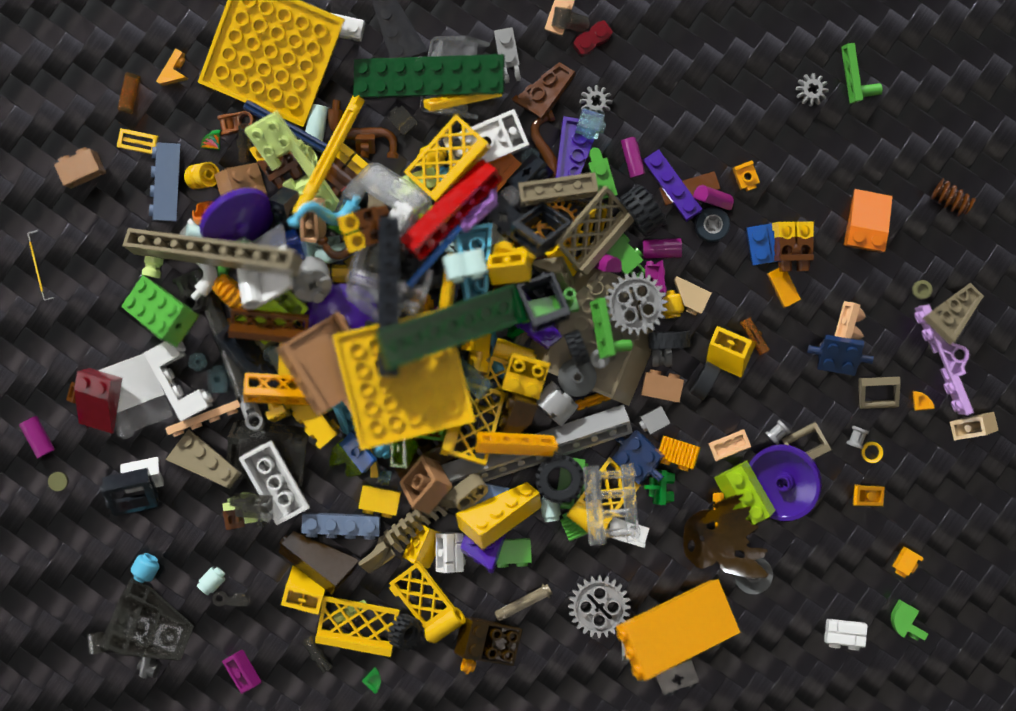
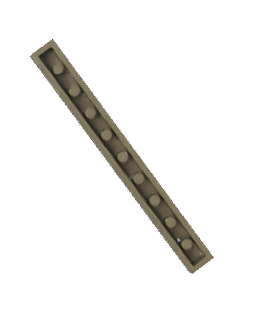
M128 228L122 245L134 255L299 277L304 261L297 252L290 249Z

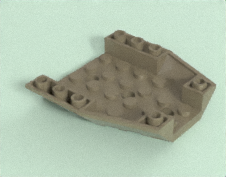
M593 268L588 275L580 272L574 275V290L579 311L570 313V320L554 325L563 336L562 339L548 350L533 339L529 346L530 349L534 350V354L537 355V360L550 363L549 373L558 376L561 366L566 361L572 359L564 334L579 329L589 357L594 350L598 349L596 335L593 332L594 324L590 302L608 296L609 292L607 290L614 289L611 283L619 284L618 277L620 276L611 272H603L596 268ZM639 286L637 294L641 297L646 296V288ZM630 287L629 291L633 298L631 306L636 307L639 320H642L643 318L638 307L641 302L635 299L633 288ZM621 292L618 299L621 303H626L629 296L626 292ZM650 304L644 305V314L651 315L653 313V307ZM628 310L625 312L624 317L627 321H633L635 314L633 311ZM614 320L610 322L613 341L630 339L633 345L632 350L615 352L616 355L610 357L606 367H594L597 380L592 391L629 406L651 355L648 333L653 332V330L647 327V333L645 334L640 329L639 335H636L635 330H633L630 335L627 328L621 332V325L615 328L616 321ZM575 374L574 380L580 381L581 375Z

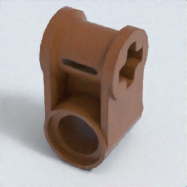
M247 111L217 116L221 124V136L242 132L246 127L256 122L255 117ZM245 116H249L250 123L244 126L242 119Z

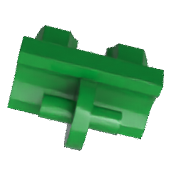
M657 469L664 476L662 481L658 482L654 477H649V484H645L643 489H649V497H653V504L666 505V503L674 501V492L666 491L667 484H674L675 474L669 473L667 470Z

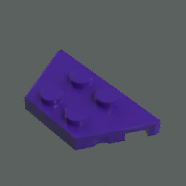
M507 533L483 550L465 534L460 547L461 552L468 557H472L473 561L486 567L488 572L493 573Z

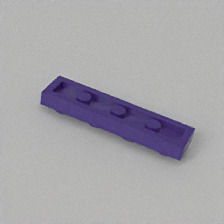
M660 150L643 159L645 166L686 222L702 212L701 206L694 199Z

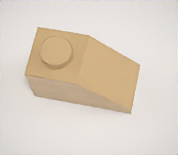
M676 276L674 283L678 294L681 295L684 307H686L685 311L695 316L697 313L702 314L711 292Z
M994 412L950 421L954 440L983 436L999 431Z

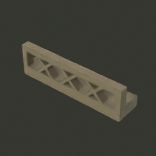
M595 172L518 183L520 207L535 206L541 202L549 204L592 198L598 194Z

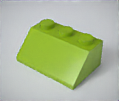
M747 460L714 477L725 498L744 494L739 499L742 502L735 505L733 510L751 506L750 514L746 517V520L750 521L752 525L770 517L775 512V508Z

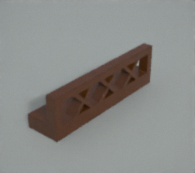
M232 307L228 337L286 343L309 329V315ZM236 314L244 315L247 319L245 321L236 320ZM260 316L263 317L266 321L264 323H258L254 318ZM279 318L283 319L286 323L278 325L274 320ZM296 320L305 321V326L297 327L293 322Z

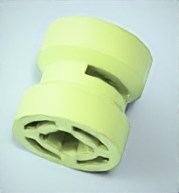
M145 256V268L142 269L141 275L161 278L160 267L163 265L164 259Z

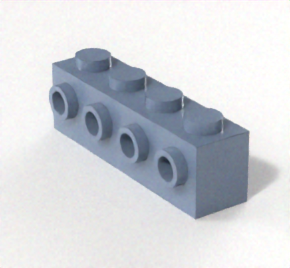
M157 142L156 147H152V158H155V166H151V178H154V185H150V197H153V205L149 204V216H152V220L176 222L180 144Z
M304 512L302 514L301 533H306V537H318V534H325V538H337V535H345L346 539H356V536H364V539L375 540V536L380 535L381 515Z

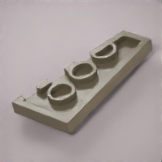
M969 283L922 319L951 345L956 341L984 296Z
M189 429L166 458L171 463L229 489L241 474L240 471Z

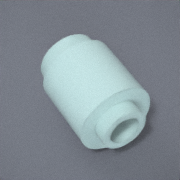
M543 497L541 499V514L545 522L560 520L559 515H561L560 504L552 503Z
M211 567L201 577L197 587L206 595L214 593L225 581V573L219 567Z

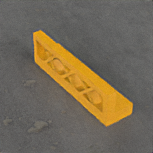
M245 373L243 402L310 406L299 387L295 390L287 386L291 381H295L292 375ZM249 379H256L261 383L257 388L248 387ZM271 380H275L280 386L275 389L270 388L267 384Z
M477 433L476 453L553 456L554 451L558 449L554 435Z

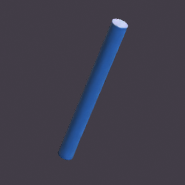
M456 225L406 284L410 288L414 287L462 232V228L459 225Z

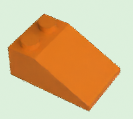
M854 189L844 246L880 253L885 252L889 234L892 196Z

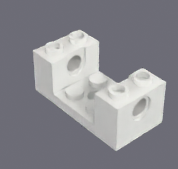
M514 109L471 127L482 138L489 137L492 141L491 148L482 157L487 163L510 153L513 155L529 148V143ZM462 136L452 137V147L463 146ZM466 136V146H473L478 139L475 136ZM449 137L443 139L445 147L448 148ZM463 150L452 151L453 161L460 160L463 157Z
M165 341L144 352V355L179 420L184 421L212 407L213 404L211 402L214 400L210 392H206L204 389H199L184 398L182 397L184 395L180 385L176 386L173 380L175 375L166 366L186 356L184 352L186 347L182 341L178 347Z

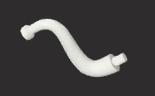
M191 218L187 221V224L197 225ZM186 226L181 230L179 235H185ZM196 263L203 270V277L195 285L197 290L191 295L195 301L202 295L206 297L211 292L214 281L218 277L215 266Z

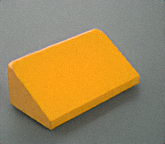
M779 268L767 273L783 308L801 300L788 272H780Z

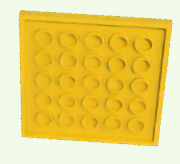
M227 0L198 83L242 102L249 100L271 113L278 111L283 119L304 127L345 19L301 0Z
M425 312L399 319V323L422 316L430 312ZM378 324L332 335L360 450L475 422L457 346L399 366L398 377H378V343L374 332L378 331Z

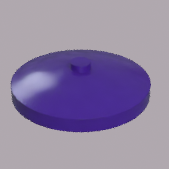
M254 188L236 189L222 195L203 214L200 221L201 237L254 244L267 232L274 218L268 196Z
M333 284L331 291L324 297V300L320 303L308 302L307 307L309 309L304 313V315H309V329L337 311L346 318L350 331L364 328L367 320L378 322V307L375 301L367 292L351 284Z
M773 445L760 451L750 461L749 465L775 508V512L770 518L780 521L796 520L809 513L818 502L822 489L821 475L815 462L804 451L790 445Z

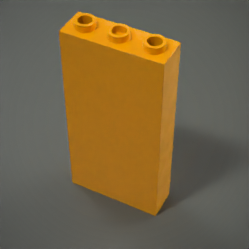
M719 579L709 580L616 626L618 638L624 645L625 655L630 660L632 672L638 680H647L740 633Z

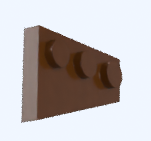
M559 62L544 73L538 81L532 85L530 84L525 88V91L511 99L514 103L544 120L576 73Z

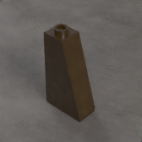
M295 531L289 536L285 535L279 543L281 545L279 553L330 594H333L356 570L359 562L358 559Z

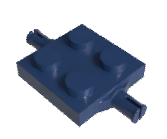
M825 335L824 342L820 347L809 345L807 353L819 355L817 370L853 376L856 375L857 368L861 362L873 364L874 356L862 355L864 341L832 335Z
M635 430L627 439L623 436L615 439L620 444V447L611 459L638 485L642 484L650 475L658 482L662 481L664 476L657 470V467L664 458V455L640 431Z

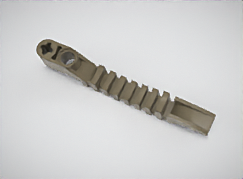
M472 473L442 498L430 514L413 509L414 512L406 514L407 517L405 519L401 518L397 525L394 523L391 526L392 529L385 530L384 535L379 537L374 550L358 562L359 566L366 572L371 573L396 556L391 546L402 553L404 549L399 540H402L406 545L409 544L410 541L406 535L409 533L414 538L417 535L414 529L423 530L424 528L421 525L423 522L428 526L431 523L429 520L430 516L435 521L439 519L437 511L445 517L448 514L446 510L449 508H458L463 511L472 507L488 492V487L480 474Z

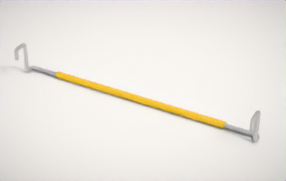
M36 230V231H33V232H28L27 234H28V238H29V244H30V248H31V252H32V256H33V260H34V264H35V268H36V272H37V277H38L40 289H41V292H42L43 300L45 301V300L53 299L54 297H51V298H48V299H44L43 289H42V285H41V281H40V277H39V272H38V268H37V264H36V260H35V256H34L32 244H31L30 237H29V233L37 232L38 230Z

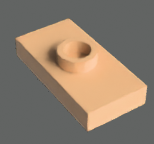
M744 429L708 443L715 461L751 448Z

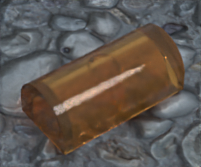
M128 72L125 73L117 108L118 111L133 114L141 76Z

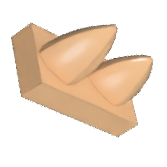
M844 301L835 336L856 340L864 337L861 330L855 326L856 322L866 318L865 313L860 308V304Z

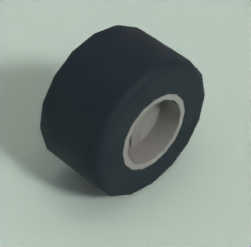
M706 208L696 217L695 231L704 241L717 242L729 232L730 219L726 212L720 208Z

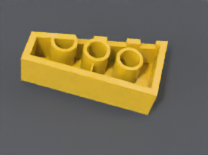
M295 381L287 384L290 389L296 390L299 387ZM284 404L288 410L291 409L293 411L292 415L297 422L305 425L304 429L309 437L316 438L318 442L315 444L319 449L340 433L339 424L334 419L330 420L326 415L328 412L325 411L317 416L311 406Z
M526 482L456 513L458 528L483 550L541 508L540 493Z

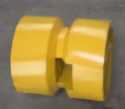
M212 162L194 164L185 170L184 180L189 188L192 189L212 187L217 184L214 174L218 173L219 169Z

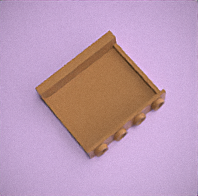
M338 311L275 349L317 416L348 398L332 335L348 332L350 329L347 326L346 318Z

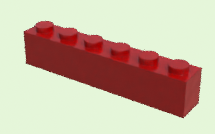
M481 158L399 239L406 250L422 261L492 189H495L503 181L497 169Z

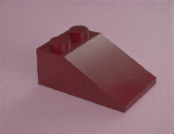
M91 368L77 371L74 392L79 424L111 434L114 433L122 377Z

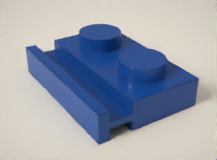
M772 223L747 227L746 231L752 266L777 262L774 261L775 236L774 231H772Z

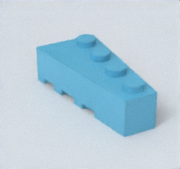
M493 223L475 225L466 233L462 230L453 241L455 253L482 249L487 267ZM488 270L481 279L472 280L469 277L464 278L465 281L460 283L463 301L487 293Z

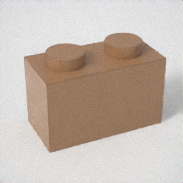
M650 369L649 373L645 372L640 395L680 402L684 380L680 379V375L669 373L667 377L662 376L661 371Z

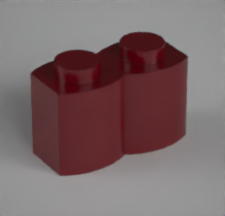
M605 20L599 21L591 27L589 32L579 35L575 39L573 47L580 57H585L591 54L596 46L606 43L613 31Z

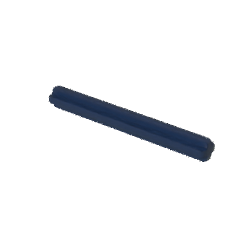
M249 100L243 106L244 110L260 119L272 114ZM285 121L297 140L301 139L303 143L323 154L327 146L325 142Z

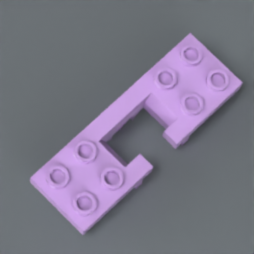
M929 304L915 308L916 313L914 315L918 324L921 323L923 327L922 335L924 340L929 342L933 353L939 352L945 366L940 371L945 381V384H943L947 394L951 395L953 400L951 406L954 412H958L961 415L973 413L959 376L966 374L964 366L969 358V351L961 345L954 343L949 345L922 319L932 311ZM958 349L963 350L965 353L962 360L955 358L954 354Z

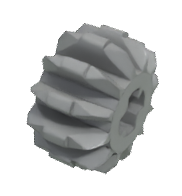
M812 73L810 78L806 74L803 76L804 81L798 80V84L801 86L796 87L795 90L801 91V93L797 95V98L804 97L801 102L802 104L809 100V106H813L814 102L819 105L821 103L820 99H826L823 93L829 92V89L823 88L827 85V81L821 83V75L815 79V73ZM809 85L811 86V88H816V91H814V93H809Z
M595 85L594 91H592L591 87L587 88L589 94L582 92V96L586 99H580V103L586 105L581 107V110L589 109L586 114L587 116L594 112V118H597V112H599L603 117L605 116L603 109L608 112L610 111L607 105L612 104V100L606 99L611 94H603L606 89L605 87L599 92L598 85ZM596 97L599 98L600 105L598 106L597 104L596 106H593V101L591 99L594 98L595 100Z

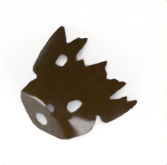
M744 494L723 499L713 505L715 510H701L687 520L684 527L683 550L686 557L696 567L703 569L712 566L718 561L721 570L730 574L750 578L768 577V573L756 562L757 559L765 557V553L768 550L749 548L747 546L750 541L746 536L759 528L746 520V517L750 514L751 506L733 510L735 505L742 502L739 499ZM717 522L718 526L715 529L707 528V524ZM701 535L704 536V541L702 542L700 540ZM690 540H693L695 544L693 552H690L688 549V542ZM735 551H743L745 553V557H736Z

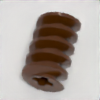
M943 178L934 189L931 199L933 200L938 196V204L945 201L944 208L951 205L950 212L957 209L958 217L962 214L966 215L974 205L976 198L969 200L970 195L968 193L963 195L962 189L956 192L957 186L953 185L950 187V181L943 183Z

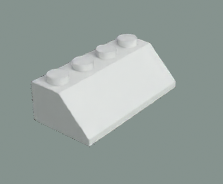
M272 440L257 446L239 458L276 525L310 508Z

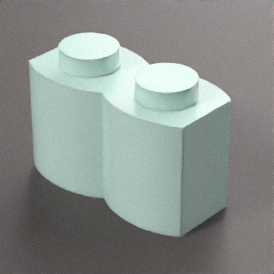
M482 249L455 253L442 258L447 282L453 281V284L464 282V278L469 277L472 280L481 279L483 274L487 272Z

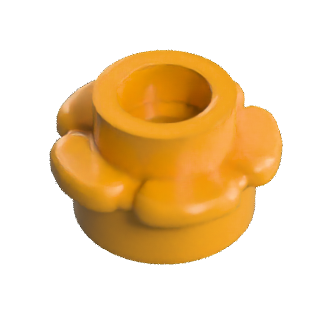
M463 658L461 671H464L466 674L474 672L476 661Z

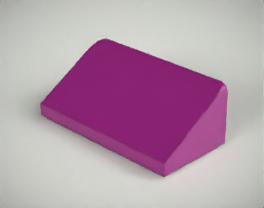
M243 650L222 661L241 694L261 683L259 676Z

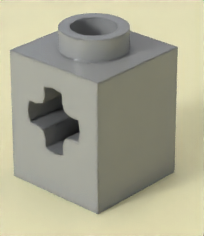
M661 406L640 416L642 421L639 422L643 431H648L649 434L670 424Z

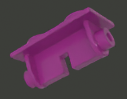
M663 260L654 264V261H647L644 266L645 277L647 278V276L651 275V282L657 279L655 286L662 285L663 287L659 292L666 293Z

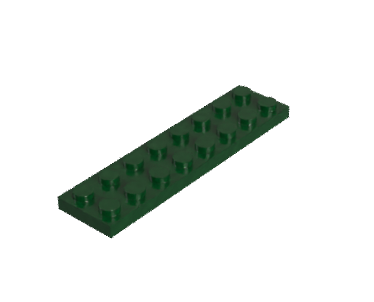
M504 54L354 59L353 97L358 95L362 98L504 94Z
M513 283L376 331L374 334L386 370H390L527 320L516 284Z

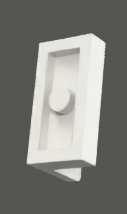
M158 457L121 464V473L148 467L155 486H164L159 470ZM143 487L127 489L125 492L127 494L142 491Z
M613 517L607 536L645 548L649 528Z

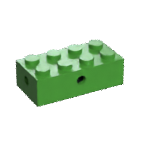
M144 275L136 283L121 306L158 337L175 347H178L199 316L158 283Z

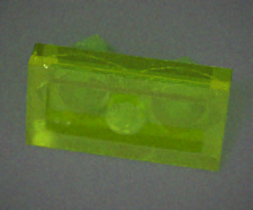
M341 439L331 449L330 466H337L345 462L347 477L360 476L362 474L361 471L339 445L343 441Z

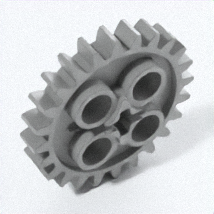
M633 272L632 278H630L626 273L625 280L618 277L619 284L611 283L614 290H607L611 294V296H605V299L609 300V303H607V307H610L608 315L612 314L609 321H616L615 328L621 325V332L627 328L628 334L631 335L632 331L635 330L636 335H639L640 329H642L646 334L647 327L654 330L653 323L660 325V322L657 320L658 317L664 318L661 311H667V309L662 307V304L668 301L662 300V297L666 293L659 292L663 286L656 287L657 279L651 282V275L644 279L642 272L639 277H636V273ZM639 286L646 287V296L641 297L637 294ZM630 287L633 288L635 299L641 302L638 307L643 318L642 320H639L636 307L631 306L633 298L629 291ZM621 292H626L629 296L626 303H621L618 299V295ZM650 304L653 307L651 315L644 314V305ZM631 310L634 312L635 318L633 321L625 319L624 314L626 311Z
M601 575L598 576L597 580L591 576V582L583 579L585 585L582 586L578 583L579 590H572L576 596L569 597L574 602L568 605L569 608L574 609L569 612L570 616L575 615L572 622H579L577 629L584 627L583 634L589 630L590 637L594 633H597L598 638L601 637V633L608 637V631L615 634L614 628L620 622L626 621L623 617L630 616L625 611V609L631 608L630 605L625 604L630 598L623 597L627 591H620L622 584L615 586L616 580L614 579L610 583L608 576H606L605 580H602ZM598 588L605 590V594L601 598L594 595L595 590ZM587 594H590L599 604L604 603L602 605L604 610L612 618L609 619L600 609L595 610L596 605L587 597ZM586 601L591 604L590 610L583 611L580 608L581 604ZM616 602L618 609L616 611L608 610L609 603ZM598 615L603 616L605 619L601 625L594 623V618Z

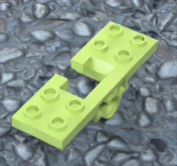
M275 111L246 127L244 131L272 171L282 164L278 158L292 152L306 175L295 181L291 177L284 181L282 186L298 191L299 196H301L318 164L317 155L312 147L305 145L301 139L297 140L279 112ZM324 179L315 197L325 199V208L333 212L341 208L342 204Z

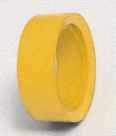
M867 442L863 445V450L861 449V456L869 463H876L881 460L883 449L876 442ZM870 445H875L879 450L877 458L873 460L868 459L865 455V449Z

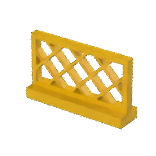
M455 115L404 173L432 199L438 202L489 151L491 146L459 116ZM458 121L462 125V133L452 134V126ZM462 136L463 146L452 147V137ZM466 136H475L478 139L473 146H466ZM449 137V147L439 148L441 138ZM463 150V157L460 160L453 161L452 151ZM439 151H449V161L439 162ZM429 152H436V162L426 163V155ZM450 164L448 174L440 175L439 165ZM436 165V175L426 176V166ZM423 166V176L415 177L411 172L415 167ZM426 179H436L437 186L432 191L426 187Z
M465 378L471 405H473L477 412L474 418L479 417L484 426L475 430L472 423H468L472 433L463 436L460 431L462 425L448 428L440 454L455 456L485 466L489 453L484 454L483 460L476 458L472 452L476 449V446L470 448L466 438L474 435L477 439V433L485 428L487 432L496 431L506 393L470 382V379ZM471 388L479 390L482 397L473 400L470 395ZM492 394L500 396L499 403L494 406L491 405L487 398ZM484 399L489 408L480 412L476 403ZM491 411L494 421L487 424L482 415ZM460 441H463L467 448V451L463 453L454 451L455 445Z
M324 596L315 643L391 657L393 645L389 643L390 641L382 640L378 634L384 630L390 632L389 626H392L393 623L386 624L381 616L386 613L394 614V620L396 621L400 610ZM326 603H335L338 609L330 614L326 609ZM352 606L357 613L349 617L344 609ZM373 610L376 616L368 621L363 612ZM341 611L346 620L337 624L332 616ZM360 615L365 623L357 628L351 620ZM328 619L335 626L331 630L322 629L323 622ZM379 619L384 627L375 631L371 623ZM348 622L354 629L349 634L344 633L340 628ZM368 626L373 634L369 637H364L359 631Z

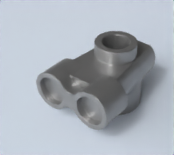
M152 645L149 646V649H144L142 659H140L137 665L141 678L146 679L149 676L155 678L158 675L161 665L155 661L159 654V647Z

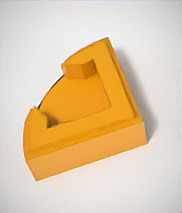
M913 392L914 411L935 409L932 400L927 395L921 392Z

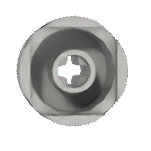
M306 257V260L303 261L299 277H292L295 296L303 301L320 303L332 288L329 268L325 261L318 257Z
M552 381L541 391L539 400L536 399L538 407L561 427L579 407L567 393H563Z

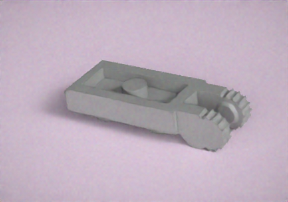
M513 27L495 30L494 35L498 54L505 55V83H509L510 78L507 68L514 67L515 79L521 81L520 64Z

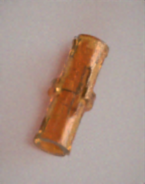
M751 317L740 323L747 333L748 339L757 342L755 348L759 355L770 350L761 336L762 332L758 331Z

